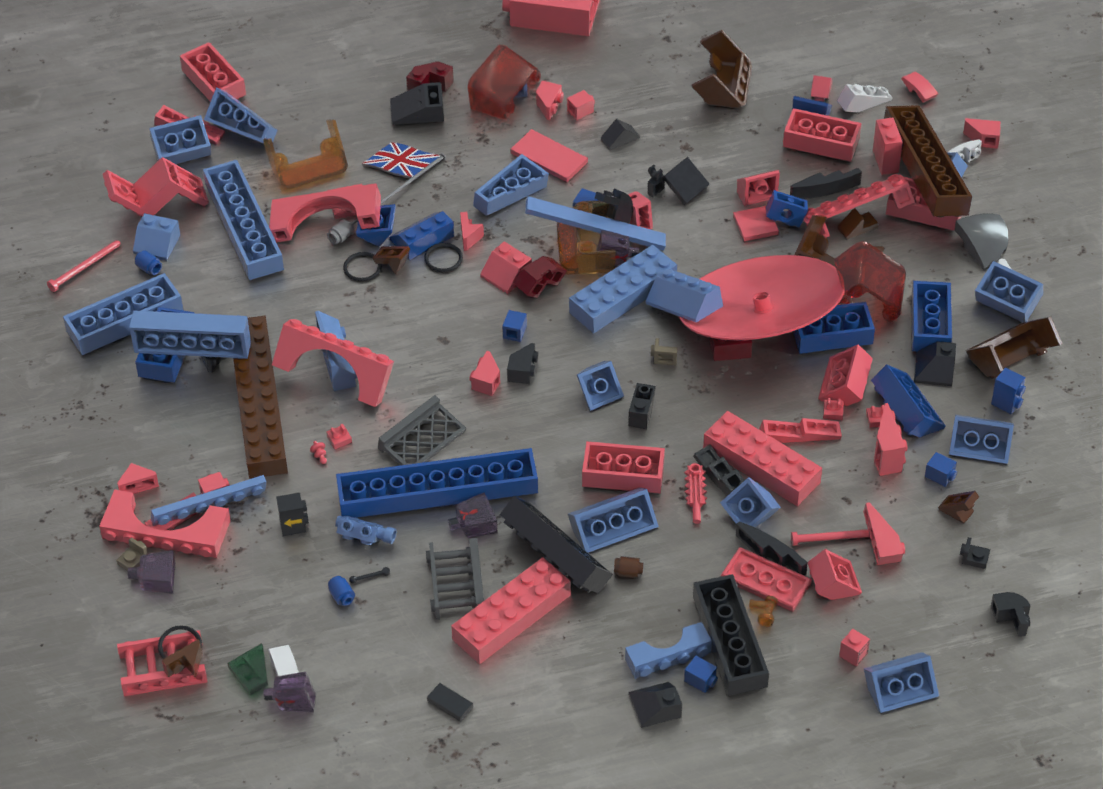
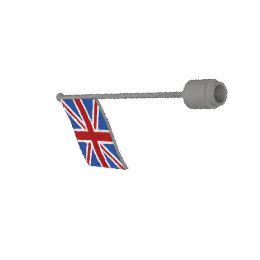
M391 142L363 162L362 166H369L393 175L410 178L381 200L382 204L439 161L445 160L446 155L443 153L437 155L423 152L404 144ZM358 218L352 222L343 219L330 228L327 233L329 241L334 245L341 244L353 235V225L358 222Z

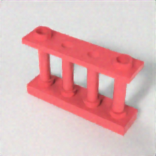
M189 631L168 635L163 641L162 650L170 656L176 652L175 650L182 649L197 639ZM160 637L117 644L120 659L126 658L127 677L121 678L124 696L208 683L205 665H199L196 677L192 675L187 667L180 673L168 677L164 671L157 672L155 653H159L158 643ZM146 655L148 673L136 675L134 657Z

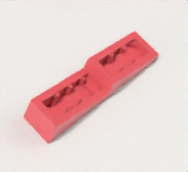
M163 105L155 115L154 125L160 126L188 119L189 117ZM203 120L209 142L216 145L225 134V131Z
M802 418L800 423L763 420L759 430L781 443L838 440L842 437L839 421Z

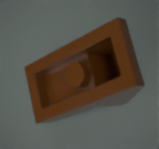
M856 208L852 209L838 225V230L846 240L878 228V222L870 212L860 214Z
M382 246L372 259L375 264H389L394 274H397L405 264L410 248L409 246Z
M976 491L948 495L938 509L957 521L965 523L973 514L974 503L979 498V495Z
M196 640L162 660L164 672L168 677L180 673L186 667L196 677L202 657L200 641Z

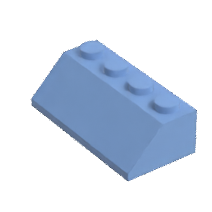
M673 269L664 270L662 274L656 276L646 299L647 305L695 323L723 307L720 286L674 271Z
M315 311L316 325L319 331L334 334L338 339L344 340L346 337L345 328L340 326L339 320L320 311ZM322 349L333 390L338 391L356 387L355 379H357V375L348 361L335 352Z
M637 488L568 513L573 533L581 547L588 553L659 527L648 490L644 488Z

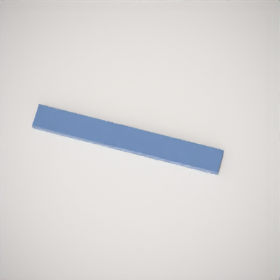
M527 197L526 214L648 247L654 245L659 250H664L666 247L665 233L537 198Z

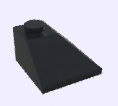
M937 341L917 351L914 383L952 387L956 343Z
M670 682L637 689L628 693L641 728L682 718V702L676 686Z

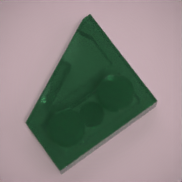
M262 643L227 663L230 671L250 696L268 685Z

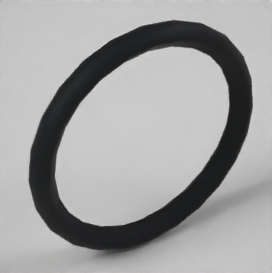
M450 243L435 244L426 251L424 256L426 265L438 272H448L456 269L463 259L461 250ZM437 247H451L458 252L459 260L452 267L437 268L429 262V253Z
M358 252L349 256L343 265L345 274L356 281H368L375 278L380 273L382 264H378V269L373 275L364 278L355 277L347 270L349 261L354 257L365 255L373 258L374 254Z
M184 625L174 626L166 630L158 643L159 654L164 659L166 656L163 653L162 644L165 637L175 630H187L200 641L202 649V640L198 632Z

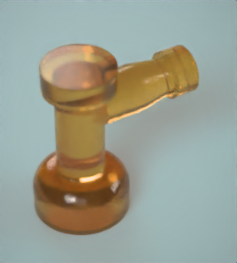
M767 596L765 601H755L752 599L749 601L750 608L765 609L764 612L759 614L757 619L758 623L764 627H770L774 623L772 612L778 602L776 597Z

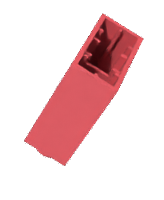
M503 0L502 11L510 12V26L589 36L600 0Z

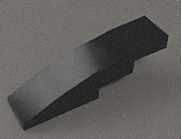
M855 168L843 174L840 170H837L826 176L819 172L792 184L790 195L800 199H810L842 192L861 184L862 171L859 168Z
M711 445L694 454L693 457L698 464L703 465L702 469L706 471V474L726 496L745 481L738 470L735 469L733 471L725 458H720Z
M740 521L736 524V536L753 553L764 558L769 557L773 562L784 567L788 566L792 571L805 576L807 574L808 562L793 549L758 528Z

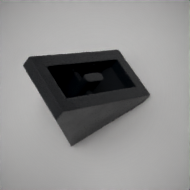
M615 119L601 136V141L611 150L639 139L640 135L630 124Z

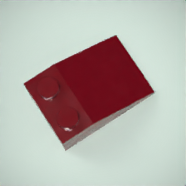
M709 337L714 361L751 358L752 340H722Z

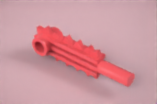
M693 463L690 466L687 465L688 470L684 472V474L688 475L685 478V481L688 482L685 484V487L688 488L685 493L689 495L685 500H687L686 505L692 507L694 524L701 523L700 507L705 505V500H707V497L704 496L707 491L703 489L706 487V484L703 483L706 480L703 476L706 471L702 469L703 465Z

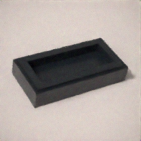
M441 683L427 696L428 702L460 722L473 708L471 701Z

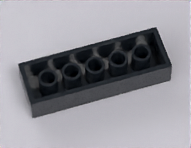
M513 496L499 514L505 519L504 523L509 528L516 529L519 537L531 542L530 546L539 553L542 552L545 555L544 558L552 565L556 564L559 567L558 571L566 577H571L573 579L572 583L578 588H583L589 593L594 591L599 594L613 574L531 503Z
M731 574L694 582L693 599L701 622L712 640L711 650L727 696L768 688L769 671L734 575Z

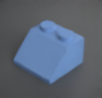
M144 213L137 225L133 254L146 250L158 259L167 261L181 236L178 220Z

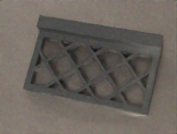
M434 395L380 436L378 439V449L382 453L386 451L399 465H408L405 462V457L416 458V463L427 462L466 431V427L440 404V399ZM440 411L445 416V420L434 419V415ZM431 424V431L420 430V425ZM433 424L445 425V431H433ZM447 425H455L458 430L456 432H447ZM409 434L417 435V441H406V436ZM419 435H431V442H419ZM433 436H444V441L442 443L433 442ZM394 445H402L403 452H394L391 448ZM405 446H417V453H406ZM419 446L430 447V452L427 454L419 453Z

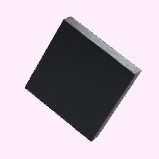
M688 157L662 177L684 205L710 185Z

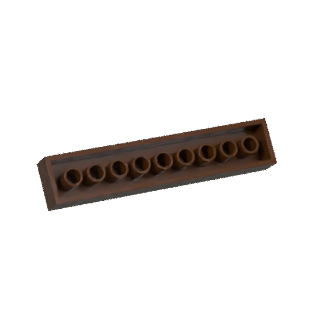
M920 105L886 106L884 119L894 118L903 142L901 158L932 215L936 217L969 215L972 195Z
M266 315L248 318L251 338L248 359L233 358L249 479L262 475L266 477L288 473Z

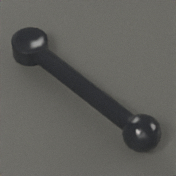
M384 567L382 571L358 577L351 576L349 582L354 584L358 580L382 574L388 576L390 569Z

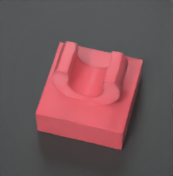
M824 399L823 419L842 421L844 401L841 399Z
M885 405L881 407L871 406V408L866 409L869 428L880 426Z
M343 424L326 431L327 438L334 450L352 443V437Z

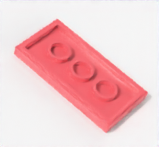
M533 129L510 149L511 154L517 157L523 154L542 169L565 182H568L588 163L587 157Z
M739 547L721 574V577L733 574L739 588L792 612L812 583V579Z

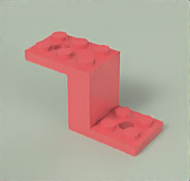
M164 157L156 162L134 184L109 170L102 174L109 199L123 205L128 210L136 212L141 217L144 213L155 215L178 193L203 207L209 203L201 178Z

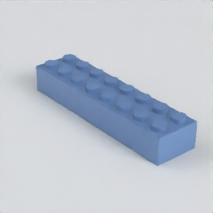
M234 160L203 169L207 190L248 279L252 280L284 270L280 249L238 161Z

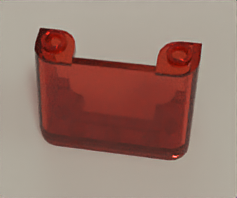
M498 45L469 79L468 95L470 109L506 120L514 112L515 104L513 99L527 82L535 85L540 81L541 73L539 69L507 46Z
M866 241L857 242L834 259L845 294L858 298L868 292L882 301L884 307L882 316L885 320L891 323L900 316L906 282V271L901 264Z

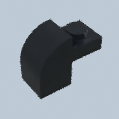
M615 188L613 192L604 190V193L596 191L595 199L609 203L606 213L607 217L630 223L633 213V202L628 194Z
M1014 592L993 594L991 609L996 623L1012 620L1018 637L1026 636L1028 627H1030L1029 611L1031 605L1028 600Z

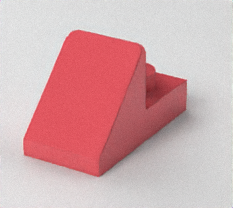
M460 212L463 249L467 251L483 238L484 226L483 224H472V219H468V213Z

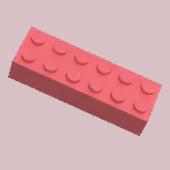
M729 411L723 414L704 433L703 448L711 445L720 458L724 457L729 465L797 507L821 483L822 467Z
M542 557L451 625L452 640L478 664H481L571 596V581Z

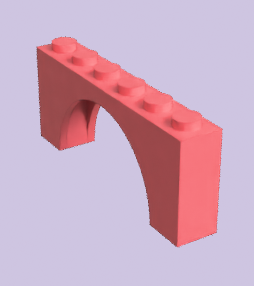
M374 183L273 199L269 228L276 243L290 241L295 229L303 220L314 213L327 209H344L354 213L358 218L361 229L379 227L381 194L377 184Z
M290 319L283 324L272 366L290 372L296 367L299 358L305 352L314 349L329 350L346 359L354 369L359 382V401L373 407L378 406L382 402L394 363L388 356L373 353L366 347H358L349 340L338 339L334 334L323 333L317 327L306 326L297 319Z
M114 489L99 528L102 539L108 541L114 540L129 544L128 540L134 538L137 541H142L146 547L217 558L231 519L229 508L209 505L205 514L187 527L177 530L154 529L143 524L135 516L136 502L134 493Z

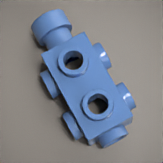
M338 516L335 524L337 527L336 533L342 534V538L348 540L360 539L361 543L366 545H372V543L378 542L380 539L385 543L393 544L397 533L395 528H384L383 525L349 516Z

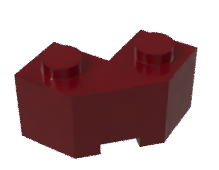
M439 61L415 66L406 76L407 91L425 83L441 82L442 91L446 92L454 82L453 66Z
M542 256L525 266L517 274L513 284L527 296L538 298L547 283L558 286L567 270L553 258Z

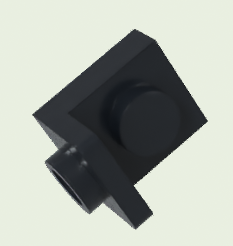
M968 537L966 544L962 543L960 555L963 556L962 564L986 569L990 549L971 545L972 538Z

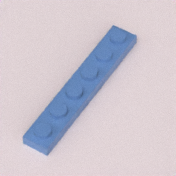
M264 475L152 509L150 520L153 526L158 524L164 525L174 519H184L190 514L203 513L208 509L209 505L222 507L226 503L241 501L251 495L257 496L265 491L267 481Z

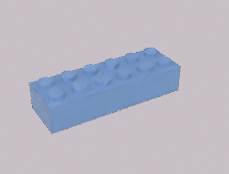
M651 245L569 297V313L594 334L645 301L656 276L662 274L667 269L677 271V264L654 245Z
M164 273L65 315L63 319L66 332L81 355H84L130 335L129 327L133 311L157 312L158 307L183 310L181 295Z
M133 311L129 327L134 353L248 359L251 338L247 316Z

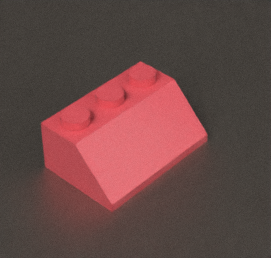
M859 345L831 356L818 399L823 402L824 399L827 400L828 398H831V400L841 399L844 401V406L860 402L863 398L873 358Z

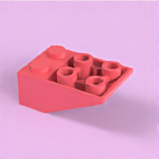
M885 403L874 456V463L879 476L902 472L903 464L906 463L905 451L908 449L906 440H903L901 437L900 425H897L895 422V413L890 409L888 403Z

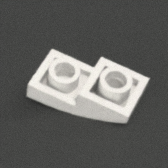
M973 140L951 149L948 153L957 152L963 160L969 163L980 155L982 141Z
M289 645L268 649L279 687L300 683V675Z

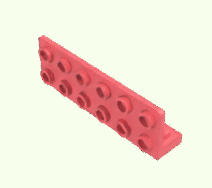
M894 174L889 176L888 180L883 182L876 181L865 189L858 188L854 193L841 195L835 201L823 202L820 204V207L815 209L808 208L803 221L808 226L812 215H823L830 218L892 193L898 209L915 203L909 183L902 175ZM824 223L819 234L827 238L830 234L826 223Z

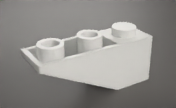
M846 84L837 102L846 112H861L891 101L893 98L888 93V90L882 86L872 87L870 85Z

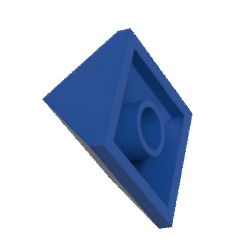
M794 96L792 110L794 108L829 116L833 105Z
M396 205L380 206L379 227L361 229L358 221L356 235L380 247L392 233Z

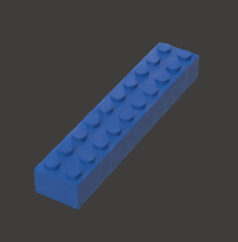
M532 448L336 474L341 516L353 518L538 493V476Z

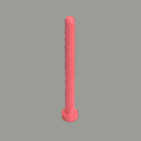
M115 240L59 278L55 280L50 279L47 281L48 288L52 292H56L59 289L58 286L118 248L121 244L120 241Z
M868 529L800 535L797 532H791L792 546H798V543L866 538L870 536Z

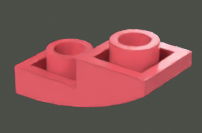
M916 71L901 78L910 92L915 91L923 103L935 98L939 94L931 83Z

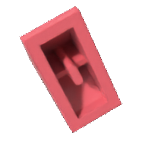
M133 463L129 465L117 482L119 490L133 492L134 494L159 487L155 471Z

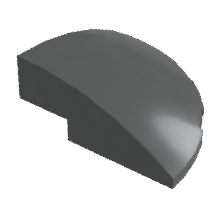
M975 214L956 220L954 231L964 241V248L983 270L988 269L993 261L998 262L1001 259V255L1008 247L1009 238L1006 223L999 214Z

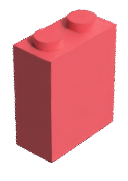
M894 118L876 120L873 153L881 175L899 173L903 142Z

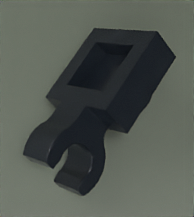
M653 164L648 168V173L651 176L648 181V195L651 197L656 196L665 189V181L662 179L664 176L662 169L656 171Z

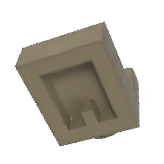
M656 338L655 345H651V356H654V364L676 366L678 347L659 346L660 338Z
M134 538L128 540L130 547L116 560L117 565L130 573L135 572L148 559L146 545Z

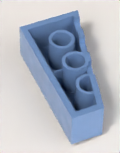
M216 87L204 120L272 146L278 130L229 93Z
M521 154L474 193L473 206L488 216L546 188L549 173Z

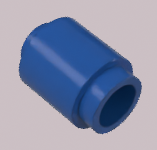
M146 250L139 252L135 257V265L149 275H156L162 269L160 260Z
M341 576L331 578L328 582V590L337 604L340 606L351 604L355 598V592L347 580Z

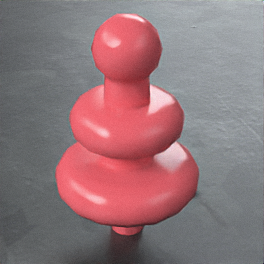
M314 441V444L310 447V452L315 453V458H320L321 464H326L327 459L324 457L326 455L324 450L325 444Z

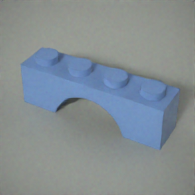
M699 622L683 628L680 641L670 648H655L645 641L626 647L625 661L634 678L645 677L653 672L666 670L670 666L686 663L695 656H706L708 653H711L712 640L703 623Z

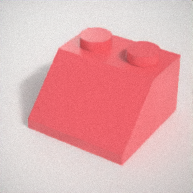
M779 170L737 179V193L743 205L747 206L768 201L773 190L778 191Z
M504 241L491 252L480 277L508 294L517 287L513 284L517 274L525 266L532 263V258Z
M824 549L808 561L809 573L816 586L815 590L821 597L836 600L857 596L862 593L850 560Z

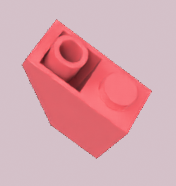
M542 80L536 91V104L545 118L550 120L552 115L556 114L558 104L562 103L564 93H562V85Z
M965 118L963 133L972 141L981 140V147L998 149L1001 121Z
M486 351L485 355L480 357L476 370L471 372L469 380L471 381L472 390L493 396L500 384V370L491 352Z

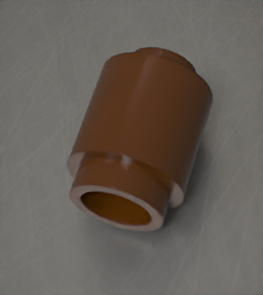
M624 556L615 558L614 574H618L620 577L638 578L639 574H643L644 563L640 562V558Z

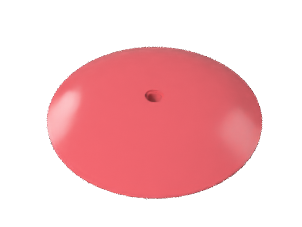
M774 255L747 259L721 267L700 278L702 281L720 286L723 307L696 323L682 317L679 318L691 331L715 339L754 340L778 336L810 325L832 311L845 293V280L836 267L816 258L797 255Z

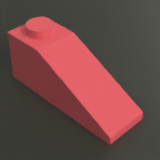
M870 502L866 503L863 513L877 566L901 562L903 554H905L904 543L900 542L899 535Z

